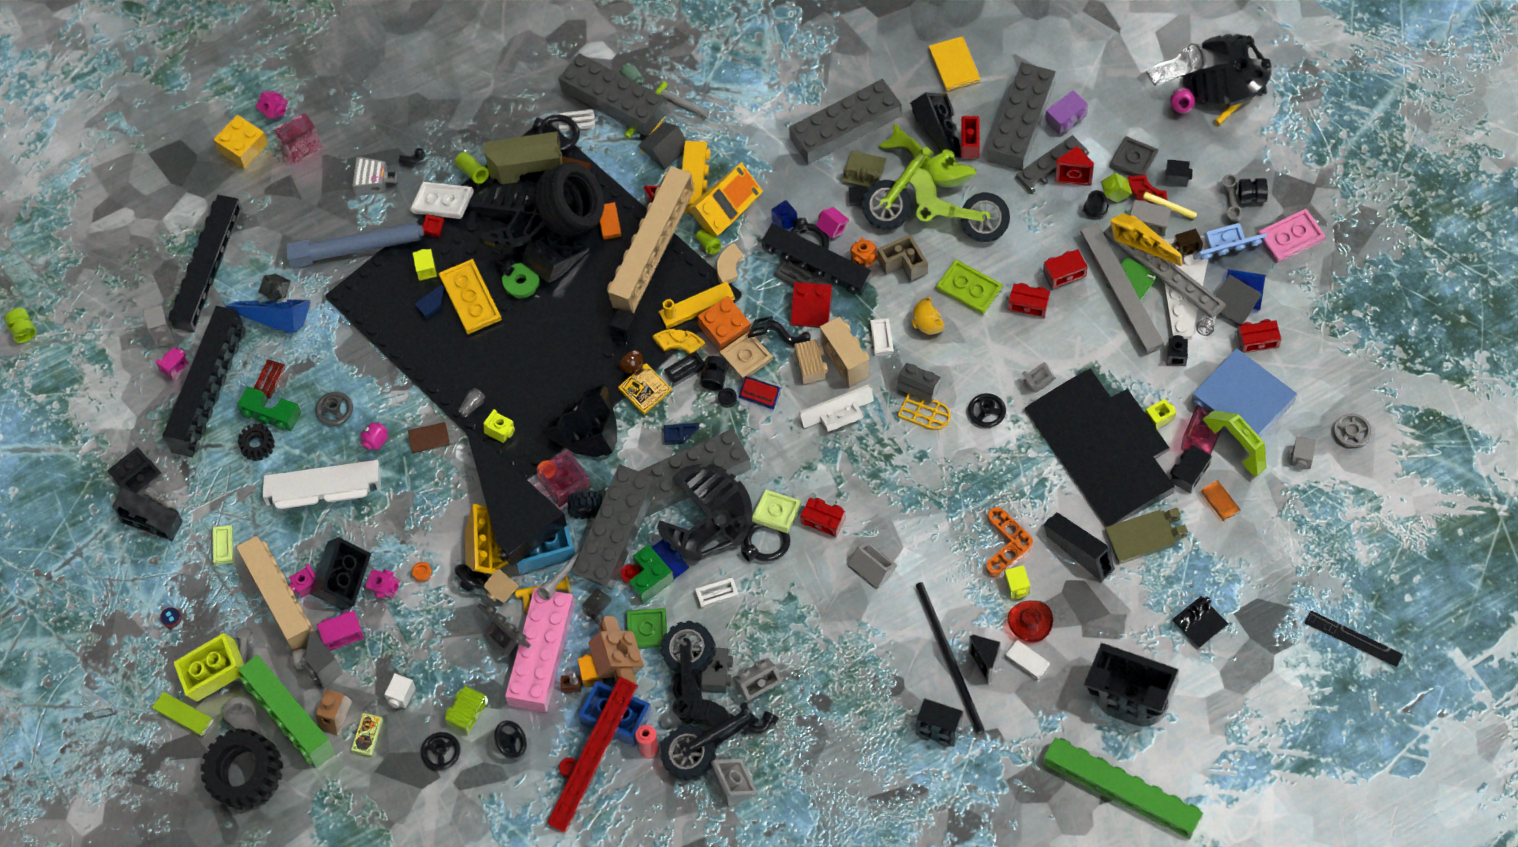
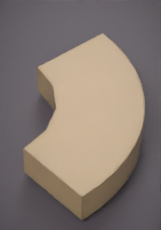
M735 243L728 246L719 256L716 272L720 284L724 282L729 284L738 280L739 275L736 267L738 263L744 260V255Z

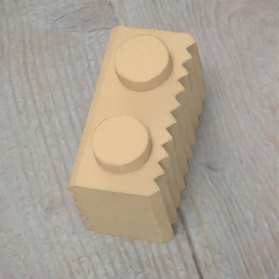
M815 339L794 344L803 384L825 380V373H828L826 361L822 362L821 359L824 356L822 345L818 346Z

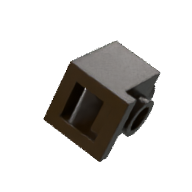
M1195 228L1176 234L1172 247L1181 255H1191L1195 251L1197 253L1202 251L1203 242Z

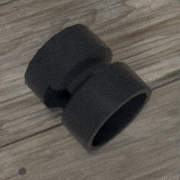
M1255 178L1254 181L1239 179V202L1251 203L1252 200H1255L1256 203L1267 202V179Z
M719 356L706 357L703 365L704 371L701 373L699 384L708 390H722L729 362Z

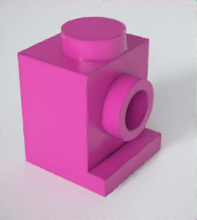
M172 348L163 356L161 361L157 360L156 364L162 373L174 380L188 365L186 354L181 349Z
M309 564L305 566L306 568L289 577L291 583L288 585L294 594L298 593L300 598L310 594L316 577Z

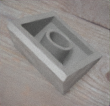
M742 759L713 760L711 762L714 776L729 807L758 794Z

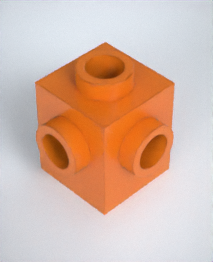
M864 238L854 242L850 248L851 261L866 268L874 264L878 257L876 245Z

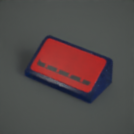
M745 376L738 397L774 410L781 395V389L778 386Z

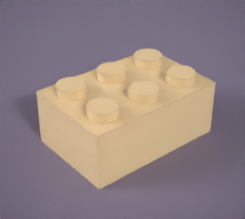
M838 317L820 326L821 345L850 388L869 378L870 358L868 353L860 348L858 338L856 336L853 337L850 333L851 329L846 321L843 322L841 317Z

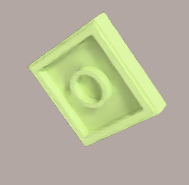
M765 489L752 516V522L788 533L802 501Z

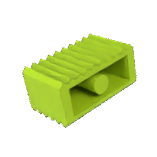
M464 686L462 690L457 692L454 705L447 709L445 720L449 727L469 735L488 699L486 695Z

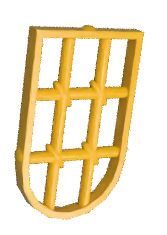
M909 393L898 413L899 418L931 430L943 429L948 425L951 418L949 408L940 401L933 399L932 403L937 404L936 408H931L923 405L925 401L923 399L921 402L910 400L911 394ZM910 402L917 405V410L912 411L905 408L906 403ZM939 406H942L943 408H945L946 411L948 412V414H947V413H944V412H942V411H939V410H938ZM921 408L933 411V414L928 417L920 414L919 411ZM902 411L914 414L913 418L901 415ZM941 414L948 417L946 423L934 419L935 415ZM920 416L922 418L929 420V422L926 425L924 423L916 421L915 419L916 417ZM935 422L940 424L941 426L933 427L930 425L931 423Z

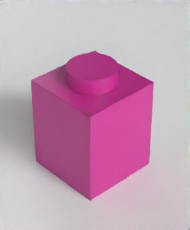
M832 207L821 211L816 226L829 237L834 238L843 234L849 219Z

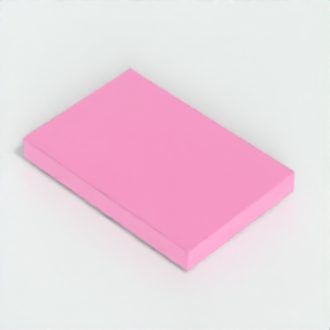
M1307 209L1258 231L1257 234L1266 233L1267 237L1262 242L1277 263L1326 239L1325 234Z

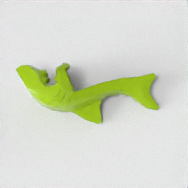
M897 124L893 125L891 138L879 144L883 149H905L913 158L916 157L922 148ZM948 149L943 150V153L933 158L926 157L921 166V169L930 173L934 184L938 187L951 188L961 186L976 175V169L970 165H962L959 162L955 163V155Z

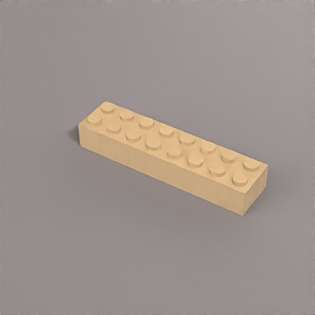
M673 166L670 167L668 172L664 173L663 183L661 187L656 189L655 199L653 203H649L647 215L641 219L637 234L633 235L629 250L625 251L621 266L617 267L615 278L608 285L607 292L613 308L629 310L632 313L635 312L695 191L691 173Z

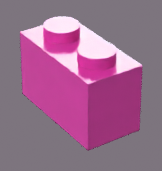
M355 611L343 612L338 617L327 618L317 624L323 644L329 651L364 639Z

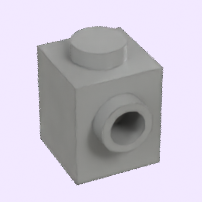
M1296 437L1294 447L1290 446L1288 457L1292 458V466H1296L1299 469L1311 468L1316 440Z

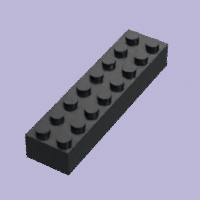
M215 306L163 433L171 453L193 458L195 451L197 452L199 449L200 438L206 432V423L208 418L212 417L213 406L219 399L220 388L226 382V374L232 367L234 354L238 352L239 341L245 335V327L238 311L235 309Z

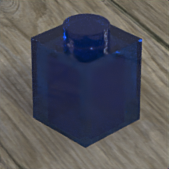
M787 200L771 209L774 224L786 230L793 227V221L797 219V212Z

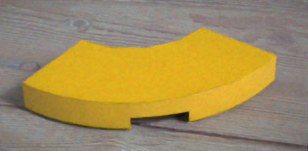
M668 329L658 332L652 337L663 352L670 349H680L690 355L706 344L699 336L687 330Z

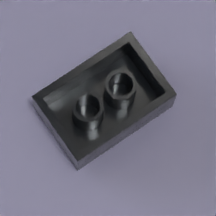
M340 537L328 541L310 594L341 610L353 607L371 553Z

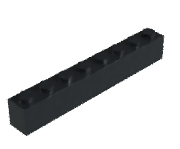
M217 194L216 200L212 202L211 213L206 217L204 231L199 235L198 246L194 248L193 259L187 266V274L182 279L179 294L175 297L174 308L169 312V320L175 329L195 332L242 209L238 198Z

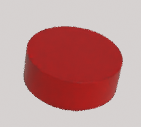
M567 757L560 762L559 771L564 778H570L577 760Z

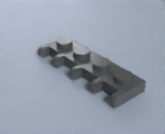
M1072 135L1018 172L1016 178L1030 193H1034L1036 191L1033 187L1040 181L1044 185L1047 184L1048 179L1046 177L1054 171L1056 172L1058 158L1076 146L1086 155H1089V151Z

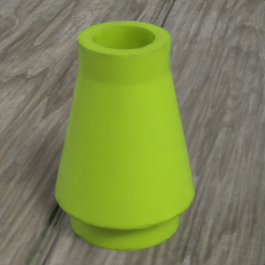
M699 230L696 233V239H698L706 253L714 255L720 251L722 247L720 239L704 230Z

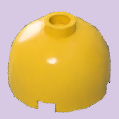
M930 296L916 303L913 308L914 318L911 319L914 328H919L922 333L934 335L944 331L945 328L937 308L931 304L933 300Z

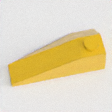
M1122 213L1111 219L1110 223L1115 241L1173 264L1183 265L1181 253L1136 216Z

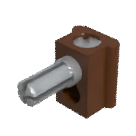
M570 672L569 675H561V692H581V675H576L575 672L573 674Z

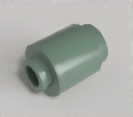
M627 63L620 68L619 72L621 75L643 86L645 79L634 65Z

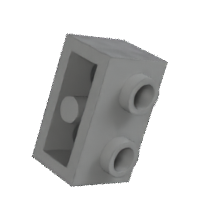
M768 658L758 660L754 666L740 670L733 677L740 694L747 701L783 682L775 664Z

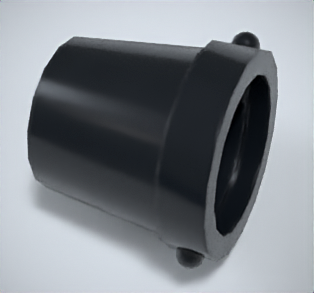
M1095 190L1088 195L1083 209L1088 218L1100 220L1106 216L1109 205L1107 204L1105 193Z

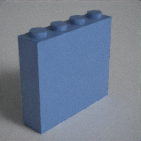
M1236 348L1192 394L1191 403L1197 410H1202L1207 415L1214 410L1237 413L1262 438L1295 403L1297 393ZM1226 427L1223 428L1227 433H1230Z

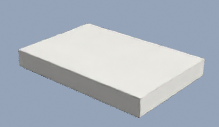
M423 182L410 211L412 214H427L461 219L474 190L472 187Z

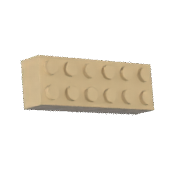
M255 536L236 546L292 651L302 648L307 649L309 633L314 632L299 602H297L282 571H280L276 560L270 553L264 540L261 542L258 536Z

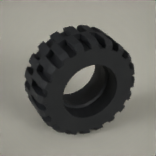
M237 728L235 732L229 730L225 732V736L219 735L216 737V742L214 744L210 743L208 753H204L202 758L205 762L201 764L200 770L204 772L201 775V779L206 784L204 786L206 791L215 800L239 810L243 808L253 809V804L260 806L264 803L263 800L265 798L269 800L273 796L271 792L278 789V779L281 780L283 775L280 772V769H283V762L279 760L281 754L276 749V746L261 734L250 729ZM246 752H252L256 761L253 775L244 784L231 786L228 778L231 763L237 756Z

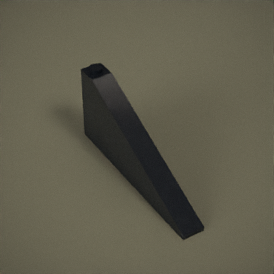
M468 428L466 432L499 549L498 555L502 561H507L513 566L567 526L565 515Z

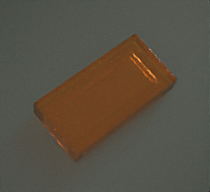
M1218 480L1202 489L1201 493L1223 522L1240 513L1241 509Z

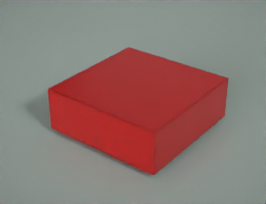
M426 214L423 223L424 234L440 237L444 218Z

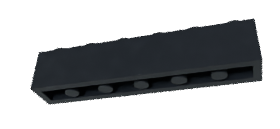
M771 223L761 241L762 248L766 253L770 255L776 254L787 263L792 262L801 270H809L818 278L823 279L824 277L830 280L831 284L837 287L842 286L854 295L856 293L862 295L872 277L870 269L774 223Z

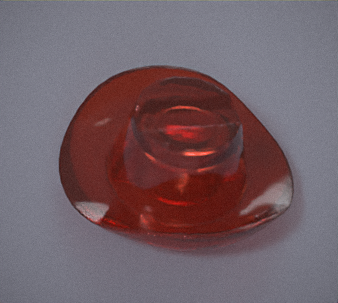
M1029 600L1015 605L1009 611L1007 621L1014 635L1025 642L1035 643L1049 635L1053 626V614L1044 602Z

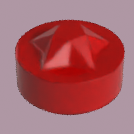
M633 564L623 567L621 570L623 582L630 585L629 581L640 573V569Z

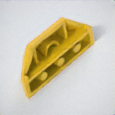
M473 503L464 532L465 564L473 571L493 574L498 568L502 569L508 562L502 561L498 555L499 549L487 506Z

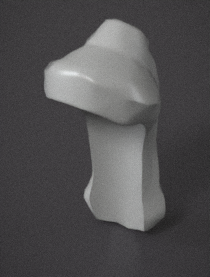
M232 697L223 706L222 713L223 720L234 729L253 730L271 741L256 717V709L251 700L245 697ZM250 752V759L256 762L254 754Z

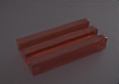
M268 359L254 389L264 392L265 396L271 399L286 369L285 364ZM271 365H273V368H272L270 374L268 375V377H267V379H266V382H265V384H264V386H263V388H262V390H261L260 388H261V386H262V384H263V382H264V379H265V377H266V375H267V373H268V371H269Z

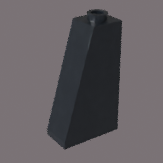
M1058 512L1047 519L1044 524L1047 537L1099 581H1104L1115 570L1108 545Z

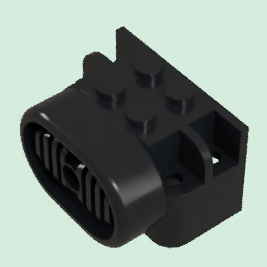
M1101 642L1084 686L1087 687L1090 695L1096 697L1099 707L1107 715L1133 725L1151 726L1158 723L1167 712L1179 682V669Z

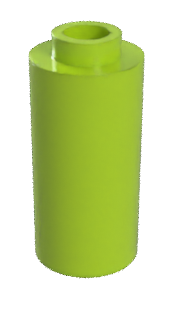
M461 152L455 158V166L475 183L480 184L486 181L489 175L488 169L469 153Z

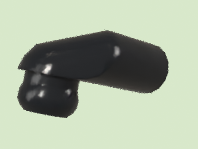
M417 148L412 156L400 155L399 164L417 165L425 158L424 150Z

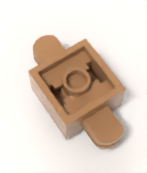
M606 616L598 623L600 632L588 642L599 678H615L616 682L619 676L636 684L634 675L644 667L634 633L633 631H620L617 619L613 616Z

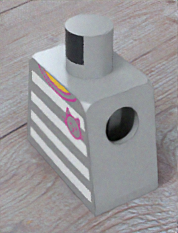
M357 157L353 179L355 196L384 193L386 183H396L397 173L388 172L384 161Z

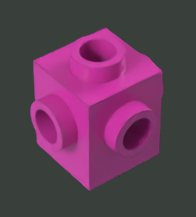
M266 91L261 93L256 108L269 119L280 118L286 112L288 101L278 92Z
M372 569L365 587L374 592L376 597L385 599L386 596L393 598L399 589L400 580L394 577L395 573L384 569L381 572Z

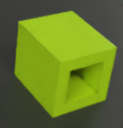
M1116 172L1101 181L1106 197L1116 203L1132 195L1128 179Z

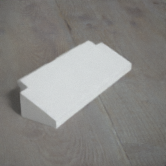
M373 460L265 475L263 499L266 505H271L270 498H272V502L277 509L314 505L318 503L319 499H325L326 502L364 498L370 492V484L375 483L377 490H381L379 461Z

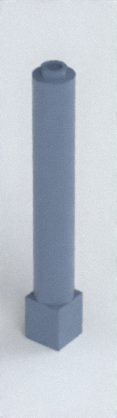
M414 222L309 243L308 240L286 244L287 258L292 269L314 265L316 260L419 241L421 236H424V230L422 225Z

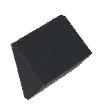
M973 634L969 636V653L986 682L990 684L992 683L999 660L1001 642Z

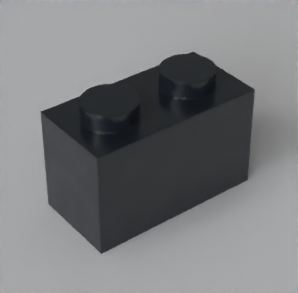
M1191 445L1189 450L1185 449L1180 457L1181 462L1179 465L1175 464L1170 472L1172 475L1171 482L1190 494L1210 466L1212 455L1194 445Z

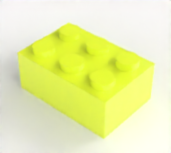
M225 633L173 662L185 695L197 702L241 677L238 669L244 665L235 639Z

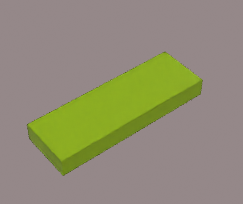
M164 691L152 707L154 711L203 737L214 721L211 717Z

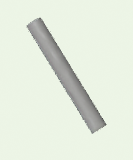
M664 89L661 91L660 95L705 118L709 117V111Z

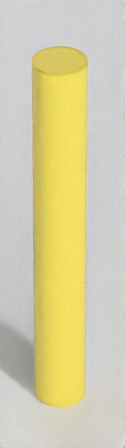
M1145 192L1143 195V199L1152 203L1165 205L1171 208L1172 211L1191 219L1196 217L1197 213L1148 192Z

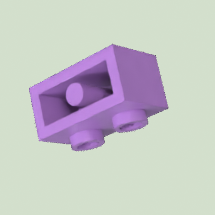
M1073 90L1046 110L1045 121L1061 134L1065 130H1070L1074 123L1078 120H1083L1087 116L1088 103Z

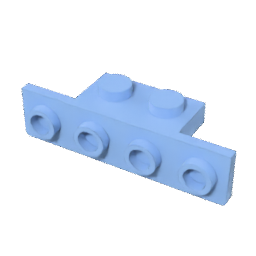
M1240 223L1204 233L1209 249L1199 251L1193 258L1206 260L1211 258L1212 254L1218 253V256L1227 254L1230 249L1239 251L1246 248L1245 245L1257 246L1262 244V240L1267 235L1264 233L1245 239Z

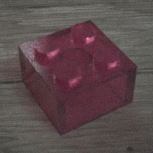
M306 113L274 130L280 150L291 165L300 162L306 156L322 148L317 129Z
M569 449L536 469L539 481L558 507L567 503V498L571 493H576V491L583 492V490L591 488L589 476Z

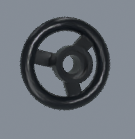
M983 393L975 396L970 401L968 415L976 425L991 428L1003 421L1006 415V406L997 395ZM979 401L981 412L976 418L974 406ZM995 402L998 403L1000 409L995 408ZM991 414L999 415L994 421L983 422L986 416Z
M459 564L455 567V574L461 580L460 586L469 592H473L475 588L485 589L484 584L487 582L488 577L484 573L473 571L464 564ZM478 579H481L484 584H481Z
M505 720L500 722L494 732V740L498 750L509 759L520 758L525 753L527 747L524 731L513 721ZM509 726L515 731L512 734H507L502 729ZM520 737L521 747L517 752L515 743L516 739Z
M447 732L431 734L424 740L421 746L422 761L434 770L450 768L457 762L461 752L459 741ZM438 738H446L449 741L446 743L443 739ZM454 746L453 757L445 763L444 756L447 750ZM427 750L432 751L438 757V764L428 759Z

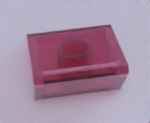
M1197 405L1184 433L1180 450H1189L1191 445H1194L1211 455L1221 430L1215 434L1202 419L1208 413L1200 405Z

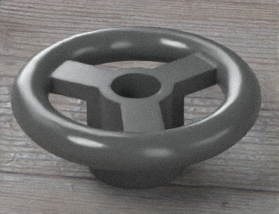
M342 392L327 393L316 404V416L323 424L329 426L343 424L352 415V400ZM343 400L347 403L348 407L344 416L340 412ZM330 412L335 414L338 419H326L322 413Z

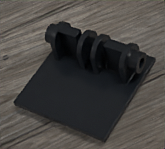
M1200 596L1172 619L1198 648L1202 647L1229 625L1210 605L1212 601L1208 596L1205 598Z

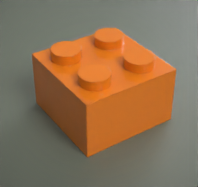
M729 296L698 315V326L719 353L750 331L751 323Z

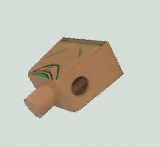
M326 689L316 712L318 727L324 732L338 736L352 701L342 693Z

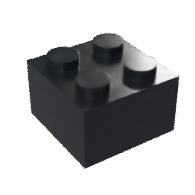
M924 698L916 719V735H919L924 740L931 739L937 741L945 747H955L962 727L963 711Z

